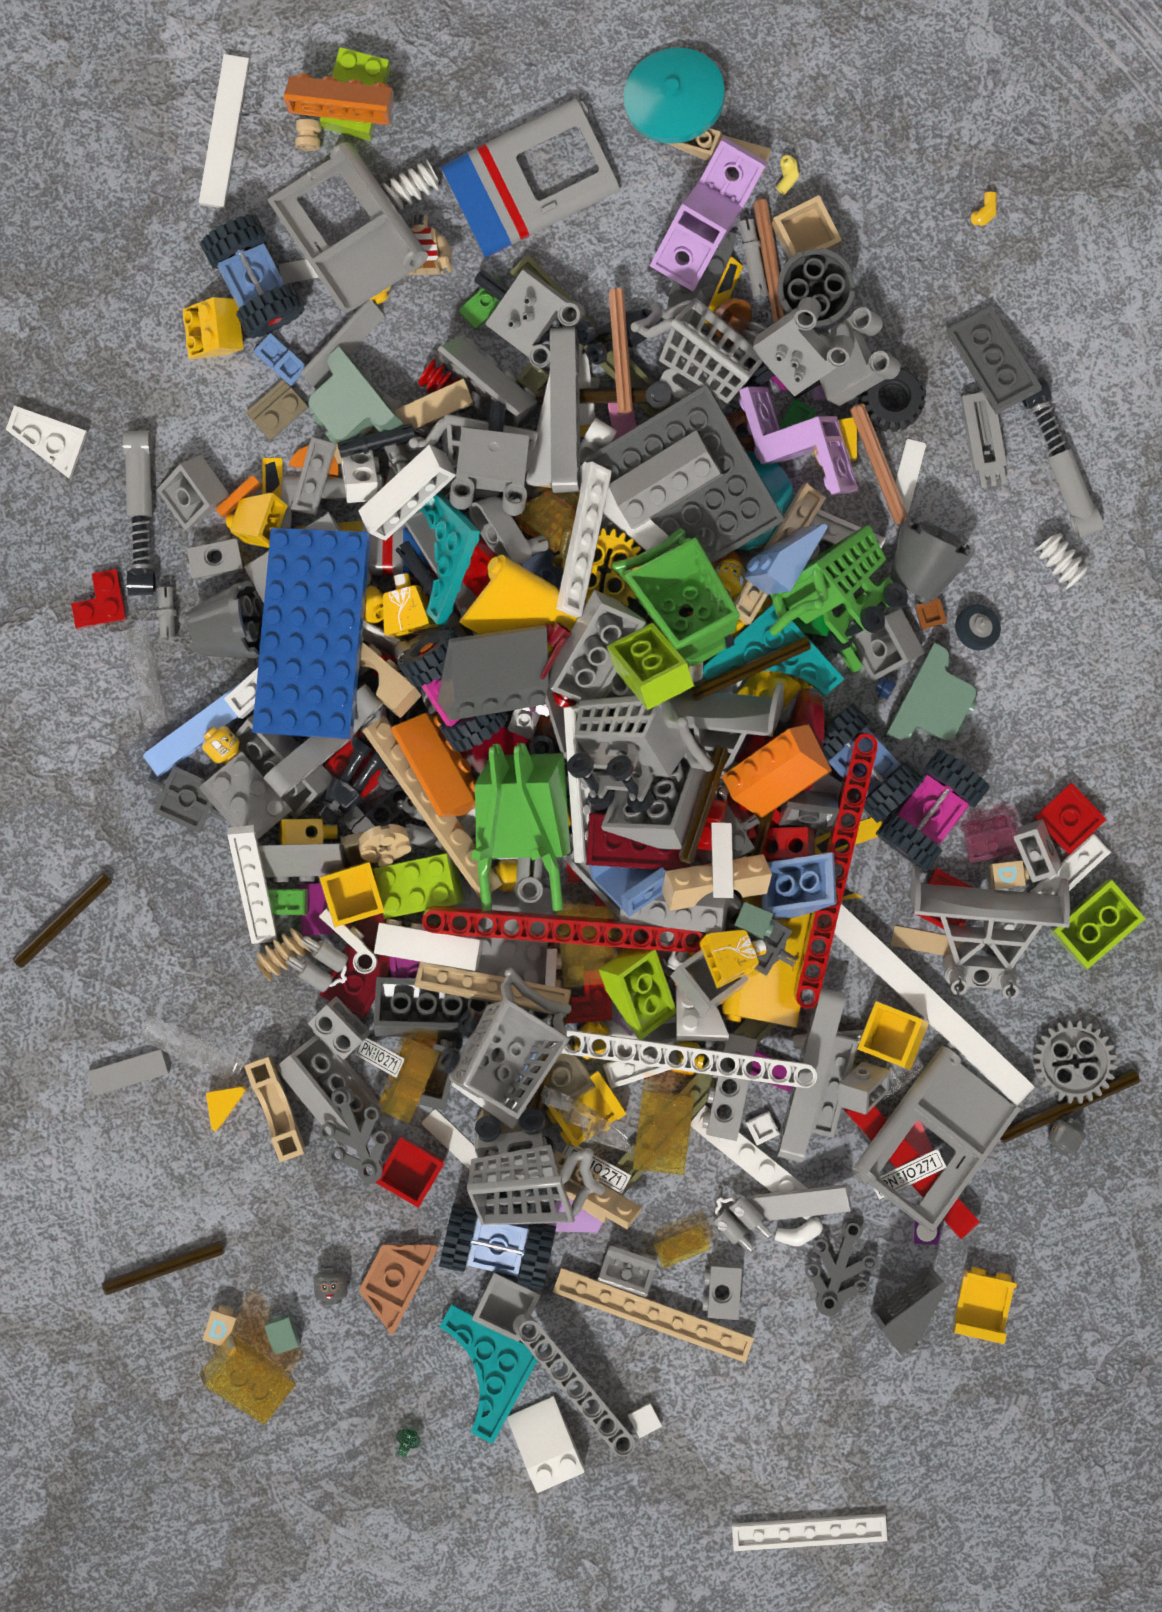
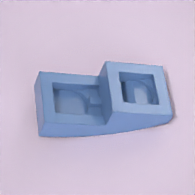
M271 333L253 351L290 386L301 376V371L306 367L298 357Z

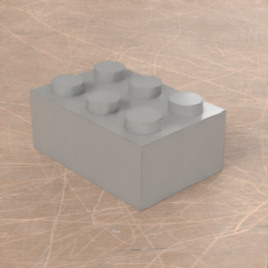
M240 752L199 787L231 827L254 825L257 839L292 811L263 779L264 777L243 752Z

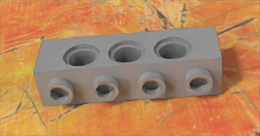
M728 1033V1041H719L718 1051L755 1055L756 1038ZM728 1057L723 1058L720 1062L721 1068L726 1072L732 1071L734 1068L727 1064ZM753 1061L749 1062L746 1066V1070L750 1075ZM712 1075V1077L717 1079L715 1088L710 1087L707 1102L712 1104L710 1113L704 1114L702 1128H706V1135L737 1141L749 1080ZM726 1079H732L736 1082V1088L731 1093L722 1090V1083ZM722 1104L731 1107V1113L726 1118H721L717 1115V1108Z

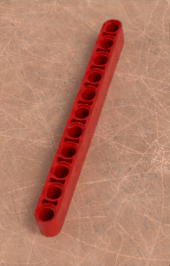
M866 732L858 733L852 740L838 799L839 814L832 825L826 853H834L835 864H840L842 867L841 874L835 877L836 904L812 912L796 979L794 997L803 1008L814 1007L819 1000L877 753L878 742L876 738ZM864 737H868L871 741V747L867 751H861L858 747L859 741ZM857 763H863L865 765L864 774L859 777L854 776L852 772L853 766ZM852 788H857L859 790V798L853 802L848 801L847 792ZM846 813H850L854 817L853 823L848 827L841 825V817ZM841 838L846 839L848 842L847 848L842 852L836 851V841ZM828 914L830 916V922L827 926H819L817 924V919L820 915ZM816 939L824 940V947L820 951H813L811 949L812 942ZM811 964H816L819 967L818 973L814 976H808L805 973L807 966ZM805 989L813 991V996L808 1001L800 999V993Z
M430 906L424 911L422 918L424 929L435 934L689 953L700 951L699 943L704 938L703 933L699 931L620 922L619 919L499 910L482 911V909ZM430 914H437L440 916L441 922L437 925H431L427 921V917ZM456 916H463L466 918L467 924L463 927H457L454 925L453 919ZM482 918H489L492 920L493 925L489 929H483L478 922ZM508 920H515L518 922L519 927L514 931H509L505 928L504 924ZM534 922H541L545 928L542 932L535 933L531 930L530 926ZM564 923L569 925L571 929L569 933L561 935L556 931L558 925ZM591 925L595 927L596 933L593 936L587 937L582 933V929L586 926ZM617 927L622 930V935L615 939L609 937L608 931L611 928ZM643 929L648 933L646 939L636 940L634 933L637 930ZM665 931H669L674 936L670 942L665 943L659 939L660 935ZM691 933L697 934L699 936L698 942L688 944L685 941L687 935Z

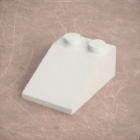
M554 1396L508 1415L507 1419L537 1493L584 1473V1464Z

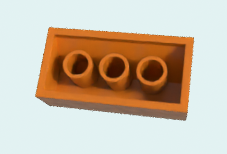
M299 73L297 76L289 77L283 99L288 112L292 114L390 125L394 93L393 89L388 88L389 86L384 83H374L372 86L364 85L359 80H348L347 83L339 82L334 77L325 76L322 79H314L311 75Z
M424 713L393 726L391 731L438 817L464 816L475 808L476 780L470 772L471 767L469 763L462 757L459 751L456 752L452 749L439 728L443 720L438 713Z
M808 724L786 730L722 775V778L732 799L761 818L832 770Z

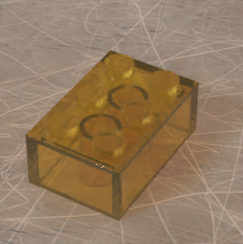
M607 905L556 911L557 915L609 919ZM564 923L558 925L559 934L565 935L569 933L571 929L569 925ZM591 925L586 926L582 929V933L587 937L593 936L596 933V928ZM560 943L564 988L603 984L599 969L613 959L612 947Z
M416 1037L404 1043L399 1055L405 1059L397 1078L390 1075L389 1080L393 1081L391 1088L386 1087L379 1101V1104L383 1105L381 1108L383 1113L410 1123L441 1051L433 1049L434 1045Z
M641 1089L632 1160L633 1169L684 1175L694 1102L692 1095Z
M230 1333L199 1373L206 1388L263 1425L268 1422L296 1386L291 1372L232 1333Z

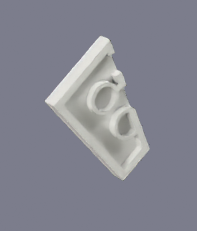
M14 406L6 427L8 432L71 480L88 433L86 430Z
M676 986L677 1040L728 1041L729 1034L718 1008H714L702 1017L681 989Z

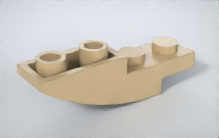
M711 128L692 140L668 144L709 162L723 137H726L768 162L771 154L770 148L722 135L721 131ZM729 167V169L738 171L735 167Z
M556 1151L554 1155L561 1171L568 1157ZM578 1162L570 1178L564 1183L567 1195L572 1201H574L578 1191L585 1186L579 1169L580 1163ZM591 1170L593 1179L599 1182L600 1175ZM603 1185L605 1187L603 1194L590 1193L582 1209L603 1223L610 1219L628 1229L641 1214L642 1207L605 1185Z

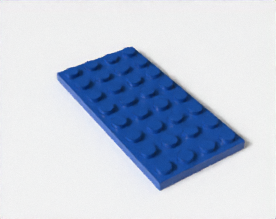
M271 528L252 733L353 740L371 534L369 532Z

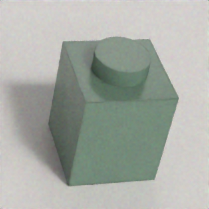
M744 902L733 931L745 930L749 938L754 940H763L764 936L770 937L775 925L774 922H771L773 913Z
M282 1312L270 1316V1321L264 1327L273 1354L277 1355L298 1348L301 1342L292 1315L284 1316Z

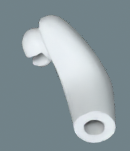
M812 1217L802 1226L795 1229L777 1228L775 1241L791 1246H801L822 1232V1222L819 1218Z

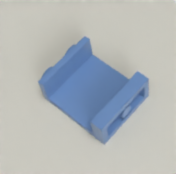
M589 865L591 879L629 917L662 895V886L666 872L662 867L655 872L653 869Z

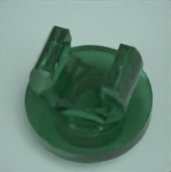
M406 1428L397 1432L396 1439L400 1446L396 1454L406 1458L410 1448L415 1449L420 1446L421 1439L416 1431Z

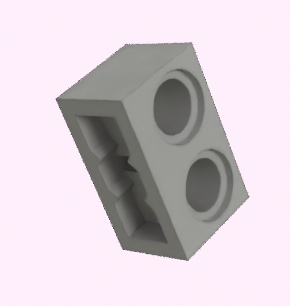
M337 996L308 1023L313 1032L318 1037H321L330 1046L332 1052L343 1060L372 1033ZM326 1017L332 1021V1024L327 1021ZM344 1036H347L350 1042H348Z

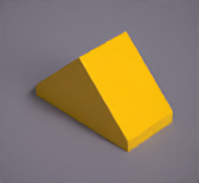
M242 1085L206 1092L212 1130L216 1132L220 1129L248 1090V1087Z

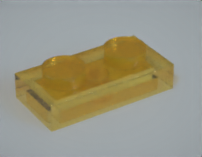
M701 1224L653 1244L663 1269L710 1250Z

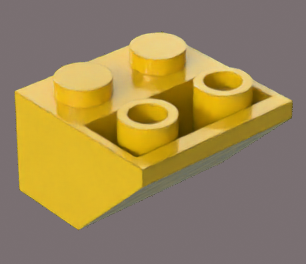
M212 297L183 309V322L189 359L229 355L244 349L241 323L236 315L239 308L234 299Z

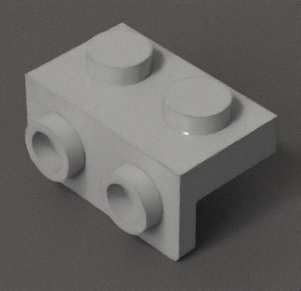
M621 1245L609 1246L597 1281L646 1297L658 1261L653 1260V1257L648 1254L629 1252L626 1247Z

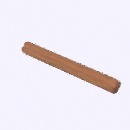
M759 199L754 201V211L759 240L761 242L773 323L784 317L786 312L780 304L777 293L780 273L768 202L766 199Z
M612 288L609 291L617 406L618 412L624 414L630 413L633 410L624 290L622 288Z
M858 404L853 406L850 412L892 519L896 525L901 524L906 516H908L865 405Z

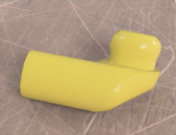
M784 155L780 160L783 178L775 188L783 195L789 191L799 178L797 162L791 155Z

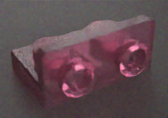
M997 815L989 820H974L966 825H961L969 863L1019 853L1013 837L1016 833V825L1009 815Z

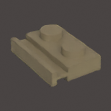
M283 379L245 413L264 435L272 441L308 409V406Z

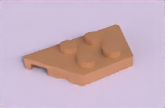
M382 1244L358 1291L368 1301L376 1316L381 1319L389 1334L393 1335L439 1248L438 1245Z

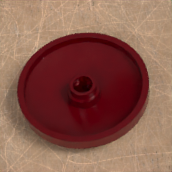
M803 688L793 705L787 730L809 724L821 750H823L824 710L822 698L817 689ZM813 783L812 785H810L809 787H807L806 789H804L803 791H804V792L809 791V790L812 788V786L814 785V783Z

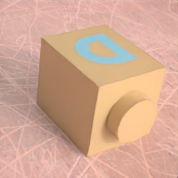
M1023 860L988 864L992 890L1026 886L1025 881L1029 880V873L1026 866L1023 865Z
M220 1305L219 1308L214 1307L202 1340L227 1348L231 1342L239 1314L234 1313V1309L229 1306Z

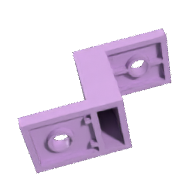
M723 137L699 183L682 203L649 266L689 290L694 291L717 248L737 221L768 162ZM735 167L739 171V177L732 178L728 174L727 168ZM678 252H686L690 260L688 262L681 261L678 257Z
M746 387L739 390L741 396L739 398L740 406L746 412L748 419L747 429L749 434L753 436L755 442L754 453L761 464L782 463L818 450L816 453L817 460L823 466L825 472L824 483L831 495L851 493L858 490L837 416H818L780 430L767 387Z

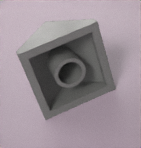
M801 791L782 804L779 825L809 827L813 830L830 831L839 814L836 794Z

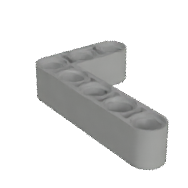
M366 684L357 690L353 737L361 732L363 726L374 717L383 705V702ZM310 737L272 768L263 779L280 797H283L351 739Z

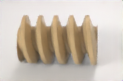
M290 928L292 937L289 938L284 933L281 935L283 939L282 944L277 940H273L274 949L266 945V955L259 951L256 952L258 958L256 964L269 981L273 980L272 973L277 976L281 975L280 966L285 970L290 968L286 963L289 956L297 959V955L305 958V949L312 952L310 948L302 944V939L304 938L293 928Z

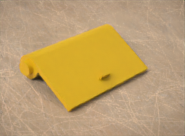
M499 555L492 558L488 564V575L491 581L460 620L462 625L476 633L486 634L546 625V623L552 626L555 621L571 631L578 617L556 609L560 592L559 588L508 557ZM547 642V651L549 659V656L553 651L554 647Z
M742 895L740 896V900L743 903L746 902L762 909L761 895L745 898ZM812 912L799 917L774 920L792 930L786 941L785 951L798 957L793 967L779 959L772 966L767 976L756 970L746 974L749 979L746 984L723 1002L721 1014L726 1015L725 1020L740 1023L741 1018H749L797 1028L800 1005L795 1000L794 988ZM803 991L800 993V999H801V1000H802Z

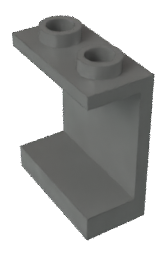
M443 1038L441 1042L437 1041L434 1044L433 1049L445 1052L447 1049L452 1048L459 1052L460 1055L462 1047L457 1046V1041ZM450 1073L447 1077L443 1095L424 1091L419 1105L443 1111L446 1109L453 1084L449 1079Z

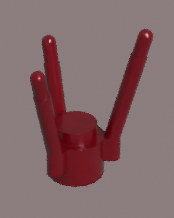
M557 621L552 626L548 623L545 625L547 628V642L554 649L540 675L541 680L545 679L562 646L572 635V632L567 627Z

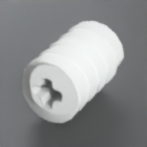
M427 159V168L419 163L417 164L418 173L410 168L408 169L409 178L401 173L399 174L400 183L392 178L390 179L391 188L385 183L382 184L388 198L401 211L404 210L403 201H406L410 206L413 205L412 196H415L419 201L422 200L421 191L429 196L430 186L437 191L439 190V181Z
M1059 533L1049 537L1034 552L1042 550L1039 557L1040 560L1049 558L1045 565L1046 567L1056 566L1052 574L1062 573L1059 582L1068 581L1069 583L1065 588L1067 590L1085 575L1089 566L1086 564L1079 567L1082 557L1072 558L1076 550L1066 551L1069 542L1059 543L1062 534Z

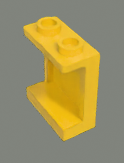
M599 1070L590 1076L596 1087L559 1112L552 1103L547 1104L549 1108L546 1111L548 1117L553 1124L559 1123L563 1129L560 1135L567 1145L572 1143L575 1148L616 1119L619 1120L626 1115V1111Z
M971 1267V1270L964 1269L951 1330L956 1334L1005 1344L1007 1336L1005 1327L1013 1290L1017 1287V1283L1011 1280L1012 1276L1009 1274L997 1272L996 1276L986 1274L987 1270L978 1267Z

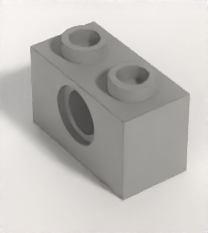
M224 536L218 538V542L208 544L207 541L193 543L192 548H187L192 578L195 581L246 571L240 541L237 538L233 539L232 536ZM215 551H220L222 553L221 561L217 564H212L210 562V555Z
M1043 819L1019 827L1013 837L1032 882L1057 875L1062 864Z
M710 1263V1270L705 1269L704 1285H708V1295H703L702 1311H707V1318L739 1320L741 1265ZM725 1285L729 1288V1292L725 1297H718L714 1294L716 1287Z

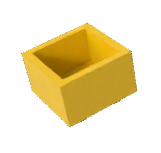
M367 861L318 876L334 927L384 912L370 862Z
M876 1001L857 1049L911 1070L929 1022Z

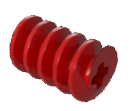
M434 358L422 372L418 384L420 387L427 385V393H432L460 381L461 378L457 377L451 380L453 371L450 370L444 374L445 364L436 367L437 358Z

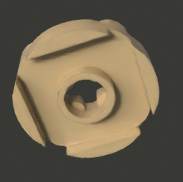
M389 824L390 829L381 830L380 826H376L367 830L359 839L361 858L371 863H378L380 867L391 865L394 860L411 851L407 830L395 824Z

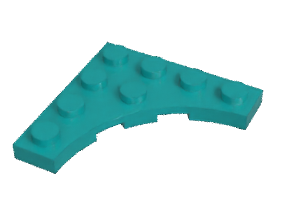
M439 491L420 510L424 514L430 529H435L437 541L434 543V553L439 573L438 579L433 581L432 593L426 613L436 624L446 625L449 616L452 614L456 596L461 590L465 572L470 566L473 550L478 544L480 531L459 509L452 506L450 500Z
M772 605L734 639V646L719 652L703 667L702 677L706 681L806 636L793 621L775 636L769 632V628L778 620L774 605ZM810 640V650L764 670L781 672L797 677L809 683L824 697L844 680Z
M451 1304L439 1328L450 1334L466 1350L473 1362L479 1383L478 1412L470 1432L493 1444L538 1360L521 1340L517 1342L473 1321V1314Z

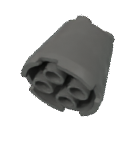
M823 248L798 252L786 262L778 279L777 293L780 304L786 314L797 308L799 302L803 298L808 297V294L816 293L817 295H814L812 298L820 303L821 311L814 327H823L836 322L848 311L855 295V282L850 266L840 255ZM803 312L805 315L812 316L808 312Z
M906 516L901 525L890 579L893 583L901 584L905 590L916 594L915 598L920 602L929 604L930 600L938 598L967 565L975 549L968 544L966 547L962 546L961 541L956 535L932 523L920 521L918 524L914 522L915 518Z
M244 581L236 583L197 604L189 612L185 613V622L189 627L191 635L189 645L193 652H199L203 656L259 658L264 603L257 595L253 582Z

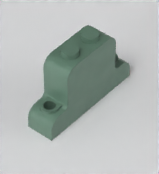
M338 346L328 357V365L330 367L329 370L333 374L332 377L309 398V407L314 412L311 416L317 424L326 427V436L336 444L338 441L341 442L359 437V434L364 433V435H367L374 427L381 432L403 426L405 423L356 362Z
M936 643L930 646L885 732V735L894 740L904 738L909 740L915 728L940 741L950 740L954 736L960 737L966 726L963 723L966 714L971 715L978 701L974 700L976 690L971 684L946 672L951 659L944 647Z

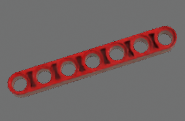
M875 1106L866 1115L843 1108L846 1114L871 1141H873L887 1121ZM903 1139L889 1158V1161L897 1169L921 1156ZM934 1173L911 1185L924 1197L938 1178V1175ZM957 1198L943 1218V1221L961 1240L980 1223L959 1198Z

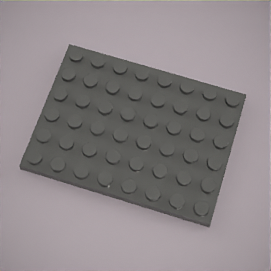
M705 385L580 461V465L584 462H594L611 470L609 483H612L697 430L722 471L723 476L651 519V521L668 536L678 528H682L686 532V539L697 537L712 564L785 521V518L708 385ZM540 486L531 491L544 515L557 507L564 517L575 519L578 503L573 508H569L564 503L570 497L579 501V491L553 493L552 488ZM603 514L598 536H601L602 528L606 530L609 536L611 531L615 529L619 538L623 531ZM573 525L570 528L569 536L562 544L566 553H568ZM627 534L625 542L631 539ZM636 542L632 546V548L640 547ZM611 548L607 552L605 568H600L599 570L603 574V580L599 588L601 593L604 591L606 574H611L612 572L608 567L612 554ZM600 549L595 550L593 562H598L602 558V551ZM642 549V550L640 551V553L637 554V556L640 555V554H642V553H644V552H646V551H645L644 549ZM620 554L615 558L614 562L628 558L626 555ZM590 574L588 587H593L597 582V577L594 574ZM617 579L612 580L609 584V590L612 593L619 592L622 588V582ZM631 597L627 599L630 610L633 611L641 606L638 600Z

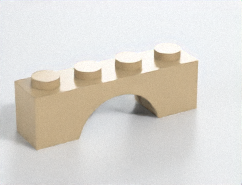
M362 636L359 667H369L378 671L379 687L376 695L390 710L401 718L421 697V694L416 687L411 685L406 676L403 677L398 673L401 669L389 659L385 662L381 658L382 653L373 644H370L369 647L364 644L365 638Z
M764 855L733 859V889L739 891L743 898L767 894L772 873ZM712 863L665 872L662 894L670 911L694 907L700 899L713 892Z
M272 1055L244 1065L252 1089L256 1093L265 1113L271 1140L279 1162L304 1154L307 1149L279 1073L275 1068L276 1065Z

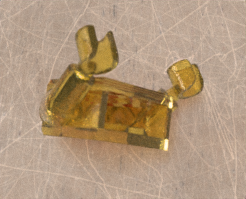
M547 491L539 497L527 500L524 511L516 516V522L525 539H527L528 535L532 538L538 535L545 536L546 538L539 542L547 540L550 550L555 553L558 550L560 551V554L554 556L552 563L555 567L559 568L563 560L562 570H564L576 515L573 507L578 503L579 498L574 492H566L559 498L550 491Z

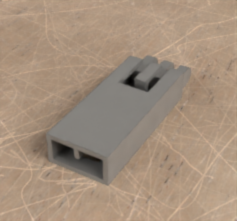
M982 392L964 395L960 398L973 473L978 472L981 488H986L985 477H989L991 487L996 486V475H999L1001 485L1006 484L1004 468L1007 466L998 414H995ZM993 444L994 461L990 459V451L983 452L982 446Z

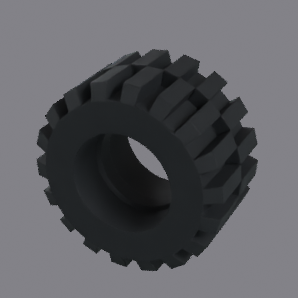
M904 366V368H900V372L895 378L885 379L861 393L859 401L865 405L874 428L879 426L881 431L884 432L887 430H891V432H897L899 429L904 430L909 425H912L922 413L926 403L924 400L926 390H923V381L917 379L918 374L915 371L913 374L909 372V367ZM887 385H895L901 388L907 397L906 407L898 412L885 409L878 399L880 389Z

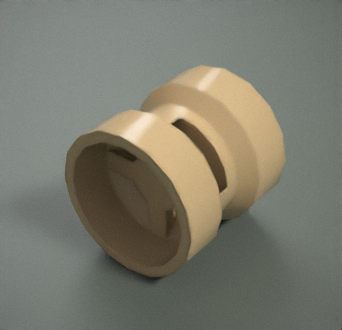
M313 119L297 120L296 130L299 134L295 139V148L305 151L319 150L321 144L318 138V133L321 132L320 121Z

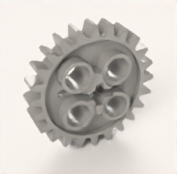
M1068 1021L1065 1029L1058 1023V1032L1049 1028L1048 1034L1050 1038L1042 1035L1040 1039L1044 1045L1037 1044L1035 1046L1041 1052L1040 1054L1033 1055L1035 1060H1039V1064L1034 1065L1033 1069L1041 1071L1035 1078H1044L1045 1082L1041 1085V1088L1049 1086L1051 1088L1049 1096L1057 1092L1058 1101H1061L1064 1096H1067L1068 1104L1072 1103L1074 1097L1077 1098L1079 1104H1082L1083 1096L1092 1101V1093L1094 1092L1097 1096H1101L1102 1092L1099 1087L1108 1089L1110 1086L1105 1080H1113L1115 1078L1109 1073V1070L1117 1069V1066L1110 1064V1061L1117 1058L1116 1055H1109V1051L1114 1048V1045L1106 1046L1105 1042L1109 1037L1100 1038L1101 1029L1093 1033L1091 1031V1023L1085 1029L1082 1028L1081 1021H1078L1076 1027H1073L1071 1021ZM1085 1041L1091 1044V1054L1085 1055L1081 1053L1079 1049L1080 1042ZM1055 1045H1063L1066 1048L1067 1054L1065 1057L1059 1058L1054 1054L1053 1048ZM1073 1056H1075L1076 1060L1097 1058V1062L1081 1063L1077 1066V1069H1074L1072 1064L1059 1067L1052 1066L1053 1062L1070 1061ZM1085 1067H1091L1095 1070L1096 1077L1094 1080H1087L1083 1076V1069ZM1059 1070L1069 1072L1070 1081L1068 1083H1062L1058 1080L1057 1073Z

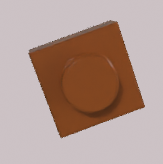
M940 598L931 600L929 604L921 603L914 606L921 630L947 623Z

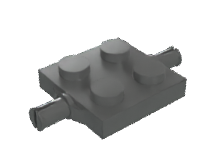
M173 766L169 777L163 783L151 777L147 779V781L156 786L146 782L145 787L159 792L158 801L153 813L198 833H201L206 820L210 816L225 822V818L218 814L219 811L199 789L207 780L176 766Z
M727 805L724 823L732 824L733 860L742 858L755 850L748 838L747 830L760 824L755 814L741 822ZM697 849L693 862L698 860L702 865L712 863V851Z
M772 919L771 922H774L775 925L770 937L764 936L763 938L766 945V954L757 956L759 964L754 968V970L765 976L768 975L772 966L779 959L792 967L798 957L785 951L786 941L792 930ZM727 920L728 931H733L736 921Z

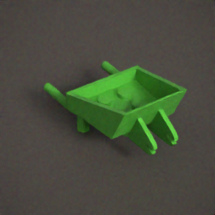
M517 743V746L514 747V755H504L499 744H492L493 747L489 748V759L475 783L476 849L472 851L471 859L478 861L482 911L492 910L489 882L492 858H532V860H536L541 857L549 872L553 910H563L560 872L556 857H564L570 853L564 754H529L524 743Z

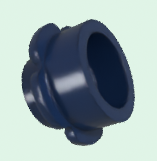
M889 676L887 679L882 677L875 689V691L879 692L878 698L882 697L888 700L897 684L896 681L891 679L892 676Z

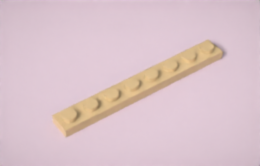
M386 716L381 717L366 727L363 733L481 900L478 861L471 859L472 851L476 849V845L456 816L438 817L391 731L393 726ZM490 867V892H493L503 884Z
M563 1267L560 1269L553 1288V1293L745 1363L754 1340L753 1336L635 1293L599 1282L594 1278Z

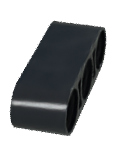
M400 786L391 790L352 826L351 835L354 834L352 832L353 827L365 817L375 827L392 824L405 811L398 808L395 802V795L400 791H404L403 788ZM381 808H385L389 812V818L387 821L380 823L376 819V812Z

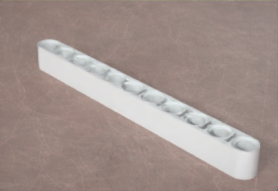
M841 904L834 934L919 1015L929 1022L937 1032L1008 1099L1018 1106L1035 1087ZM822 914L818 917L825 926L829 924L830 916L828 914Z
M566 1029L567 1037L571 1035L579 1037L581 1045L579 1049L572 1050L566 1044L561 1052L563 1054L801 1088H809L817 1080L815 1068L807 1063ZM596 1039L605 1041L607 1048L604 1053L599 1054L594 1051L593 1042ZM540 1042V1043L538 1044V1047H539V1048H541V1046L543 1045V1042ZM556 1043L550 1046L549 1049H553ZM621 1043L631 1045L632 1054L629 1057H623L619 1054L618 1047ZM648 1046L655 1047L658 1051V1057L654 1061H649L644 1057V1049ZM673 1050L681 1051L684 1055L683 1062L673 1064L669 1059L670 1052ZM698 1054H706L709 1057L710 1063L707 1067L700 1068L695 1064V1057ZM729 1057L735 1061V1068L732 1071L726 1072L721 1068L720 1062L723 1058ZM751 1061L758 1062L761 1065L760 1073L750 1075L746 1070L747 1064ZM783 1065L787 1069L786 1076L782 1079L775 1078L772 1075L774 1066ZM803 1068L810 1069L813 1073L811 1081L803 1083L798 1079V1072Z

